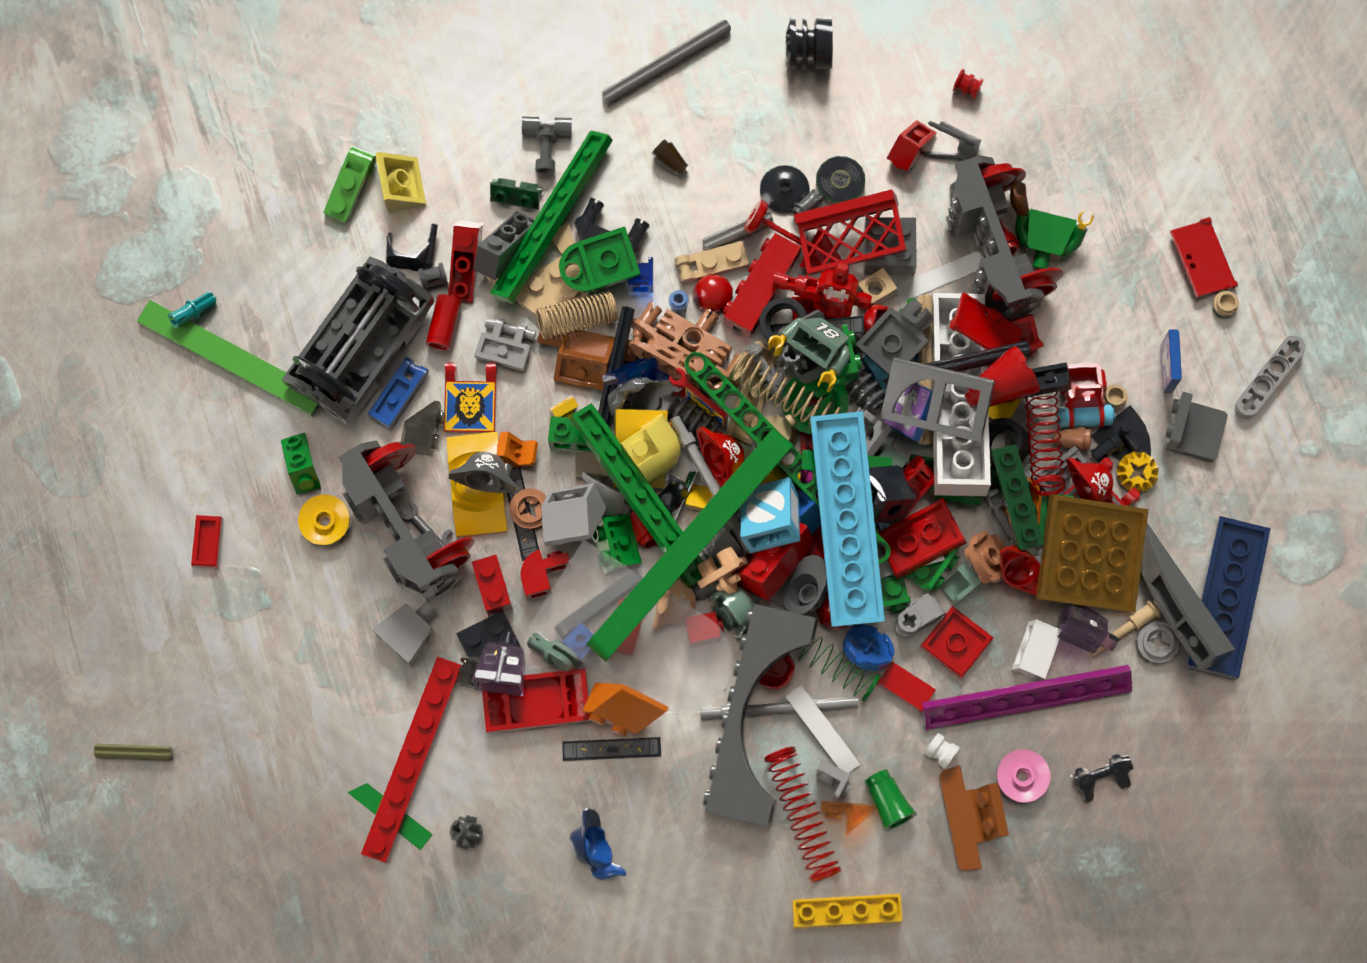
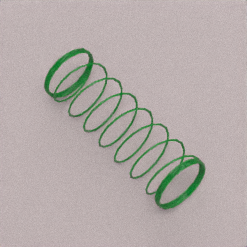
M819 637V638L813 643V645H814V644L821 638L820 645H819L818 650H817V652H816V654H815V656H814V658H813V660H812V662H811V664H810V668L816 663V661H815L814 663H813V661H814V659H815V657H816V655H817V653H818V651H819V648H820V646H821V643H822V640H823L822 637ZM831 644V645H832V649H831V652H830V654H829V657H830V655H831V653H832V650H833V647H834L833 644ZM829 645V646L821 653V655H822L831 645ZM805 648L803 649L799 657V661L804 657V655L802 656ZM842 651V652H843V656H842V659H841V661H840V663H839V666H840V664H841V662H842V660H843L844 651ZM840 652V653L833 659V661H834L842 652ZM828 657V659H827V661H826V663H825V665H824V667H823V669H822V671H821V675H822V674L828 669V667L833 663V661H832V662L827 666V668L824 670V668H825V666H826V664H827V662H828V660H829V657ZM838 666V668H837V670H836V672H835V674H834V676H833L831 682H833V681L840 675V673L845 669V667H844V668L839 672V674L835 677V675H836V673H837V671H838V669H839V666ZM864 670L863 675H862V677H861V679H860V682H861V680H862V678H863L864 673H865L866 670ZM857 672V673L851 678V680L846 684V682H847V680H848V678H849V675H848V677H847V679H846V681H845V683H844L842 689H845V687H844L845 684H846V686H847V685L852 681V679L858 674V672ZM877 672L872 675L876 674V677L861 699L863 703L881 678V675H877ZM859 682V684H858V686H857V688H856V690H855L853 696H856V695L858 694V692L856 693V691H857V689H858V687H859V685H860V682Z

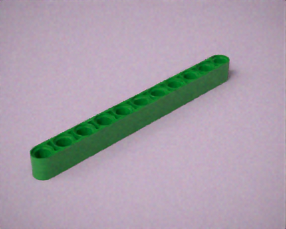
M693 352L686 357L685 370L687 374L758 446L761 442V437L775 427L705 355L700 352ZM700 359L704 363L702 370L697 372L691 370L689 367L691 360ZM710 378H719L722 386L718 390H711L707 386ZM729 396H736L740 400V405L735 409H730L726 406L725 400ZM746 415H755L758 419V424L751 428L745 426L743 419ZM792 447L788 452L793 454L794 462L790 465H784L780 461L776 466L787 477H790L791 481L810 499L815 501L819 507V501L816 498V492L818 491L816 470H807L812 474V481L808 484L801 483L798 480V473L806 469H802V455ZM876 532L877 545H881L885 550V556L882 559H878L879 564H882L890 556V547Z
M773 428L586 643V646L606 662L793 447V444Z

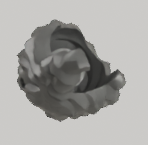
M634 377L620 382L617 388L608 395V405L612 419L615 420V409L659 410L662 408V398L673 394L675 390L680 388L672 386L669 380L659 382L658 380L652 381L646 377Z

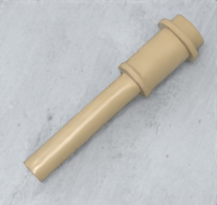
M1155 600L1152 602L1147 601L1145 607L1129 616V621L1111 634L1119 637V640H1121L1135 629L1137 631L1141 630L1142 627L1155 618L1160 619L1162 612ZM1108 635L1088 649V651L1095 658L1117 642L1109 638Z

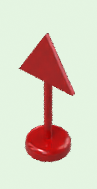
M760 199L748 216L743 230L753 233L762 223L802 246L799 237L764 218L768 210V204ZM818 230L811 241L813 245H815L822 234ZM828 236L825 237L819 246L820 249L828 254L834 247ZM816 251L811 258L812 267L822 265L826 256ZM836 251L833 257H835L838 260H842V258ZM804 258L799 268H806Z

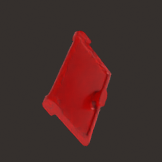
M1211 217L1200 219L1197 223L1170 231L1196 298L1222 290L1228 291L1239 286L1233 277L1212 225Z
M965 292L961 294L955 317L949 325L951 330H956L986 350L1018 343L1023 331L1022 328L1004 318L1001 313L993 308H988Z

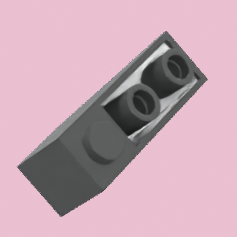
M517 211L477 245L473 270L496 280L518 248L534 219Z

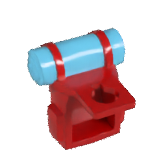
M1100 364L1068 365L1071 390L1060 391L1064 395L1065 401L1064 406L1059 407L1057 415L1060 417V420L1057 423L1061 428L1068 429L1084 426H1098L1099 428L1112 426L1115 412L1112 405L1106 404L1104 400L1107 381L1105 371L1101 369Z

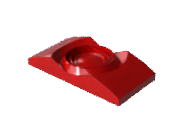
M585 668L573 669L568 672L562 670L521 675V683L501 681L500 679L497 682L496 678L495 680H481L486 733L521 731L531 728L564 726L591 721L589 720L590 715L583 712L589 697Z

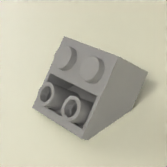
M595 483L549 491L541 506L543 542L545 546L563 545L574 541L583 542L591 539L607 508Z

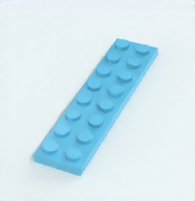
M863 411L811 416L810 422L831 626L884 622Z

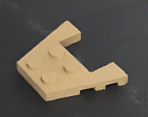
M568 222L558 229L552 239V243L561 256L570 245L574 244ZM561 257L529 276L515 299L535 317L537 307L542 308V306H550V304L554 306L555 303L559 304V302L563 303V301L567 302L568 300L572 301V299L576 300V298L589 297L588 293L576 292L565 284L559 272ZM570 265L566 269L568 277H576L580 272V268L577 265ZM485 276L486 279L492 284H495L498 280V278L496 280H493Z

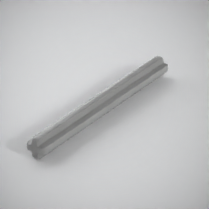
M726 19L720 20L602 90L603 99L607 103L613 102L731 31L730 23Z

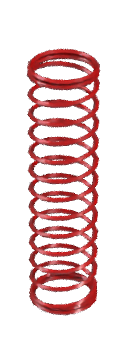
M1055 392L1053 396H1032L1029 402L1028 397L1025 398L1027 403V427L1029 429L1027 432L1029 437L1028 444L1030 446L1029 454L1031 455L1029 461L1032 475L1030 478L1033 482L1031 489L1040 496L1057 495L1065 489V480L1061 477L1064 473V470L1061 468L1063 460L1060 459L1063 453L1059 450L1062 443L1058 441L1061 438V434L1058 432L1061 427L1057 423L1060 420V417L1057 415L1059 407L1056 406L1059 400L1055 397L1058 392ZM1035 399H1056L1055 404H1040L1035 406L1030 403ZM1055 407L1057 409L1055 413L1034 414L1031 412L1035 408L1047 409ZM1035 417H1057L1055 422L1044 421L1035 423L1031 421ZM1056 424L1058 426V429L1055 431L1044 430L1037 432L1032 430V428L1038 425L1050 426ZM1057 433L1059 435L1057 439H1044L1040 441L1033 439L1038 434L1050 435ZM1038 443H1059L1058 448L1037 449L1033 447ZM1039 452H1060L1058 457L1038 458L1034 456ZM1059 460L1061 462L1058 466L1039 467L1035 465L1039 461ZM1033 466L1036 467V468H1038V469L1035 470L1034 472H1033V469H1032ZM1040 470H1061L1059 475L1040 476L1035 474ZM1034 475L1039 477L1035 481L1033 479ZM1045 481L1059 482V484L1048 486L1038 483ZM1035 485L1045 488H1054L1062 485L1061 488L1049 492L1039 491L1034 488Z
M790 746L768 754L764 757L766 763L776 762L768 768L769 772L781 771L772 777V781H784L775 789V791L779 792L787 791L780 796V801L792 800L783 807V810H796L786 818L788 821L799 820L790 827V830L805 829L794 836V840L808 839L798 846V850L812 849L801 857L802 860L815 859L807 864L805 869L821 868L809 876L810 882L813 883L841 872L842 869H840V866L825 870L839 861L809 867L815 862L834 854L835 851L805 857L830 844L831 841L800 848L806 843L827 834V831L797 838L824 822L821 821L793 828L799 823L820 814V812L790 818L794 814L815 805L816 802L785 809L794 802L813 793L809 792L782 799L787 794L809 784V782L797 786L778 789L782 785L805 775L803 772L791 777L775 779L784 772L800 766L802 763L770 770L777 764L798 755V753H794L796 752L795 746Z

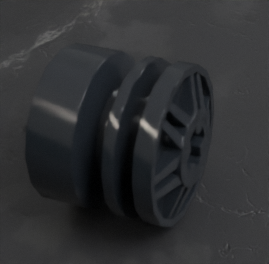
M789 17L785 33V53L789 69H796V58H801L802 69H806L808 58H813L815 69H832V17H815L813 28H808L806 17H802L801 28H796V17Z

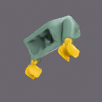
M820 317L811 319L797 318L780 332L781 336L775 335L769 338L767 350L776 347L774 356L782 354L784 343L787 342L824 369H828L829 371L822 373L817 384L819 387L821 382L829 383L826 392L832 390L836 376H839L850 359L849 347L846 345L849 337Z

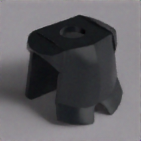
M898 465L870 467V484L877 491L871 493L874 522L887 524L904 519L912 511L918 499L915 492L910 488L902 467Z

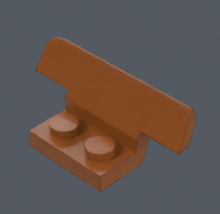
M575 329V332L571 331L570 334L566 332V334L562 333L561 336L558 334L557 337L553 334L552 338H546L545 340L541 333H539L537 343L559 347L554 381L603 391L615 337L582 330L576 331ZM628 340L624 360L635 362L636 355L629 349V342L632 340Z
M961 766L945 769L940 774V781L958 866L963 871L982 869L977 844L994 841L1009 835L998 783H991L977 789L965 790Z

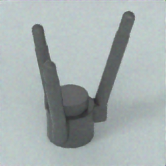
M933 121L928 122L929 126L959 139L957 150H960L961 153L925 151L923 153L924 156L967 160L969 156L976 157L982 139L967 134L944 121H941L940 124Z

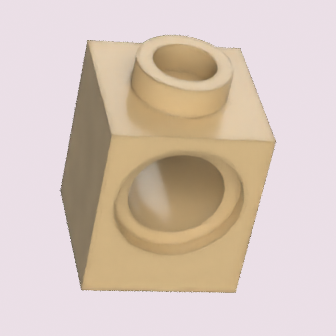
M882 268L859 282L857 292L868 293L872 296L871 307L876 304L881 305L896 296L897 287L885 269ZM870 287H878L881 293L873 295L868 289Z

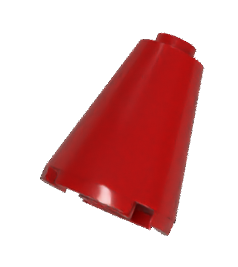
M1017 346L1008 349L978 376L995 380L990 407L1036 394L1040 390L1038 380L1032 368L1029 369L1025 363V356ZM966 387L967 393L964 394L967 403L971 408H977L981 391Z

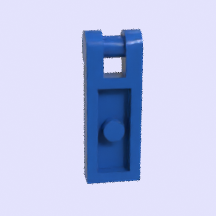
M406 357L368 412L369 417L391 429L421 382L427 377L429 369L424 366L419 367L415 365L414 360ZM406 373L413 374V378L409 380L404 377Z

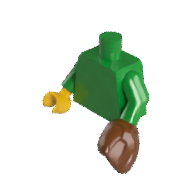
M1015 181L1011 186L1009 199L1011 207L1016 213L1014 231L1019 245L1025 248L1024 254L1026 253L1027 256L1034 258L1032 265L1034 271L1047 269L1049 262L1059 263L1061 258H1068L1081 246L1087 232L1086 226L1093 222L1094 214H1092L1090 221L1086 222L1081 217L1084 210L1081 211L1078 215L1079 224L1076 225L1077 220L1031 208L1029 211L1026 184L1021 181Z

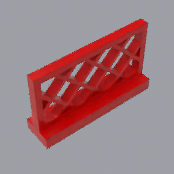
M891 189L794 214L795 222L799 229L807 274L810 276L822 273L828 269L834 270L838 263H845L850 266L906 252L907 249L898 209L899 203L895 192ZM893 210L894 218L889 226L878 221L883 212ZM861 217L871 220L864 232L853 227L857 219ZM837 223L846 226L839 239L829 233L832 226ZM875 223L886 229L879 241L868 236ZM817 229L822 234L815 245L807 241L805 231ZM850 230L861 235L854 248L843 242ZM891 232L898 237L900 246L888 248L883 245V242ZM826 236L836 241L829 254L819 248ZM865 238L876 244L872 252L868 254L858 251ZM840 245L851 250L848 257L844 260H838L833 257ZM816 251L826 256L822 265L812 267L811 258Z

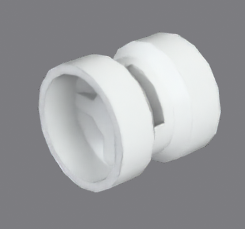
M938 732L923 754L928 758H938V765L945 769L960 747L954 743H948L945 737Z

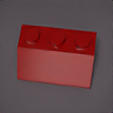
M799 523L800 541L747 554L745 558L748 564L731 573L732 575L737 573L741 577L737 585L770 602L798 566L799 562L813 547L814 542L808 526Z

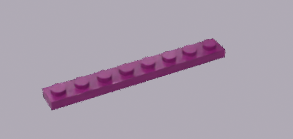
M1129 665L922 702L924 724L927 730L1133 692L1132 673Z

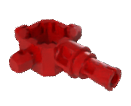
M838 263L834 270L828 269L823 271L819 279L809 277L807 274L806 276L798 275L797 278L775 272L772 288L791 290L794 292V295L801 296L800 299L814 300L813 308L821 311L825 319L850 317L853 305L858 306L857 308L868 309L872 301L870 294L857 292L859 281L855 275L849 274V267L845 263ZM829 287H833V290L841 292V289L846 290L845 294H848L849 297L844 299L843 302L835 297L828 299L827 294H823L824 289L828 290Z

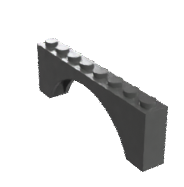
M754 604L753 609L748 610L746 624L749 625L747 635H743L740 642V650L743 653L741 661L737 660L734 668V676H737L735 687L731 686L728 693L727 701L731 702L729 712H725L722 719L721 727L725 729L723 738H718L715 753L719 755L717 763L712 764L709 774L712 784L711 789L706 790L703 805L706 806L705 812L771 827L776 800L761 786L750 767L744 743L746 710L759 681L774 664L792 652L813 646L818 619Z

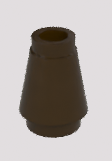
M664 139L651 153L655 156L654 160L678 176L689 166L672 141L668 142Z

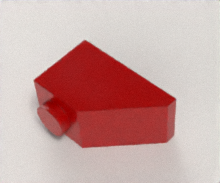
M916 119L899 134L886 159L890 160L898 169L910 170L935 138L937 132Z

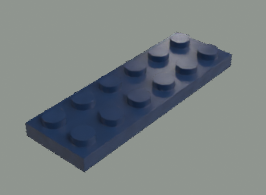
M1223 516L1218 517L1200 599L1235 650L1221 663L1201 671L1238 679L1240 676L1271 528ZM1188 654L1186 667L1199 670Z

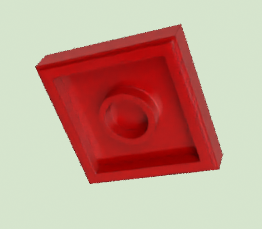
M951 606L921 644L920 648L962 679L994 637L954 606Z

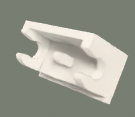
M1037 619L1028 622L1011 670L1033 679H1045L1063 630Z

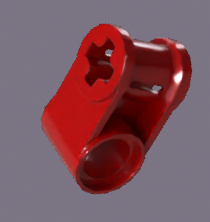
M922 456L912 459L903 472L910 488L915 492L918 502L927 490L934 485V469L932 470L925 464Z

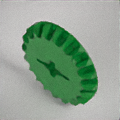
M793 377L785 386L782 399L789 392L793 383L797 381L789 396L785 410L794 402L802 388L806 386L796 405L794 415L801 409L814 391L812 397L816 400L823 396V400L814 416H821L829 402H832L826 415L834 414L838 407H840L838 414L847 413L849 405L848 394L845 386H833L830 392H826L829 387L827 382H821L819 387L817 385L820 377L816 381L807 384ZM814 406L806 408L802 420L809 415ZM793 407L789 411L783 412L784 416L791 415ZM801 413L793 417L795 419L793 427L799 432H804L808 435L812 434L811 428H809L810 417L802 423L800 421Z

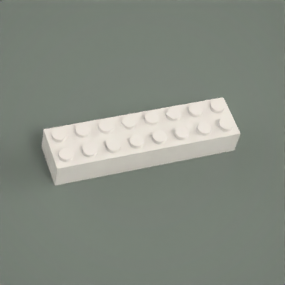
M933 293L932 362L986 350L956 330L953 331L949 328L951 320L955 317L961 294ZM968 294L985 305V294ZM987 365L959 372L979 376L987 369ZM932 380V390H933V389H934V385H935V380ZM947 383L938 424L972 431L977 408H971L964 397V394L967 393L966 387ZM988 415L982 442L933 431L935 495L987 496L991 485Z

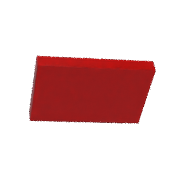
M944 498L877 532L890 547V556L887 560L897 579L967 544Z

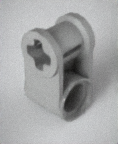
M929 592L899 614L894 624L895 631L901 637H912L925 627L938 621L946 613L932 593ZM904 621H906V622L911 621L913 624H912V626H910V625L904 626V625H903V622H904Z

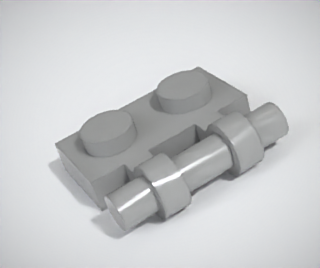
M487 317L485 327L493 329L492 335L484 332L481 333L474 354L475 358L524 372L531 346L522 342L524 338L534 341L536 331L527 329L526 325L519 324V326L506 323L501 318L495 320ZM504 332L515 335L514 340L502 338L501 334Z

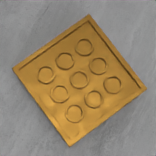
M1049 495L1044 533L1045 545L1042 548L1036 599L1135 613L1149 509L1060 495Z

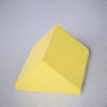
M377 152L375 155L383 198L388 212L425 205L426 200L418 158Z

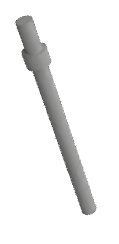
M676 416L670 422L679 436V443L683 449L686 448L714 497L720 490V487L695 445L696 439L692 432H688L681 418ZM734 514L728 521V524L745 554H749V550L741 539V524Z
M857 697L813 700L820 710L858 707ZM790 702L748 705L746 716L796 712ZM723 704L719 708L700 709L701 719H723L724 713L729 712L730 704Z

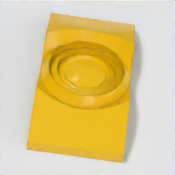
M498 432L447 437L449 473L451 470L461 467L470 456L477 452L487 451L496 454L499 441ZM450 480L456 538L508 532L504 493L479 491Z

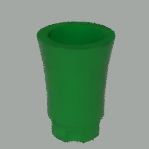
M887 769L879 771L865 780V784L869 789L868 793L878 811L884 831L892 830L917 815L899 789L895 779L891 778Z

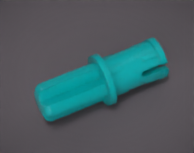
M206 292L193 301L187 300L184 306L168 314V318L171 319L170 323L175 328H178L192 318H199L202 312L216 304V297L212 292Z

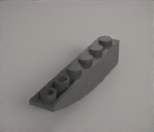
M1147 523L1141 573L1157 606L1199 670L1221 663L1235 648Z

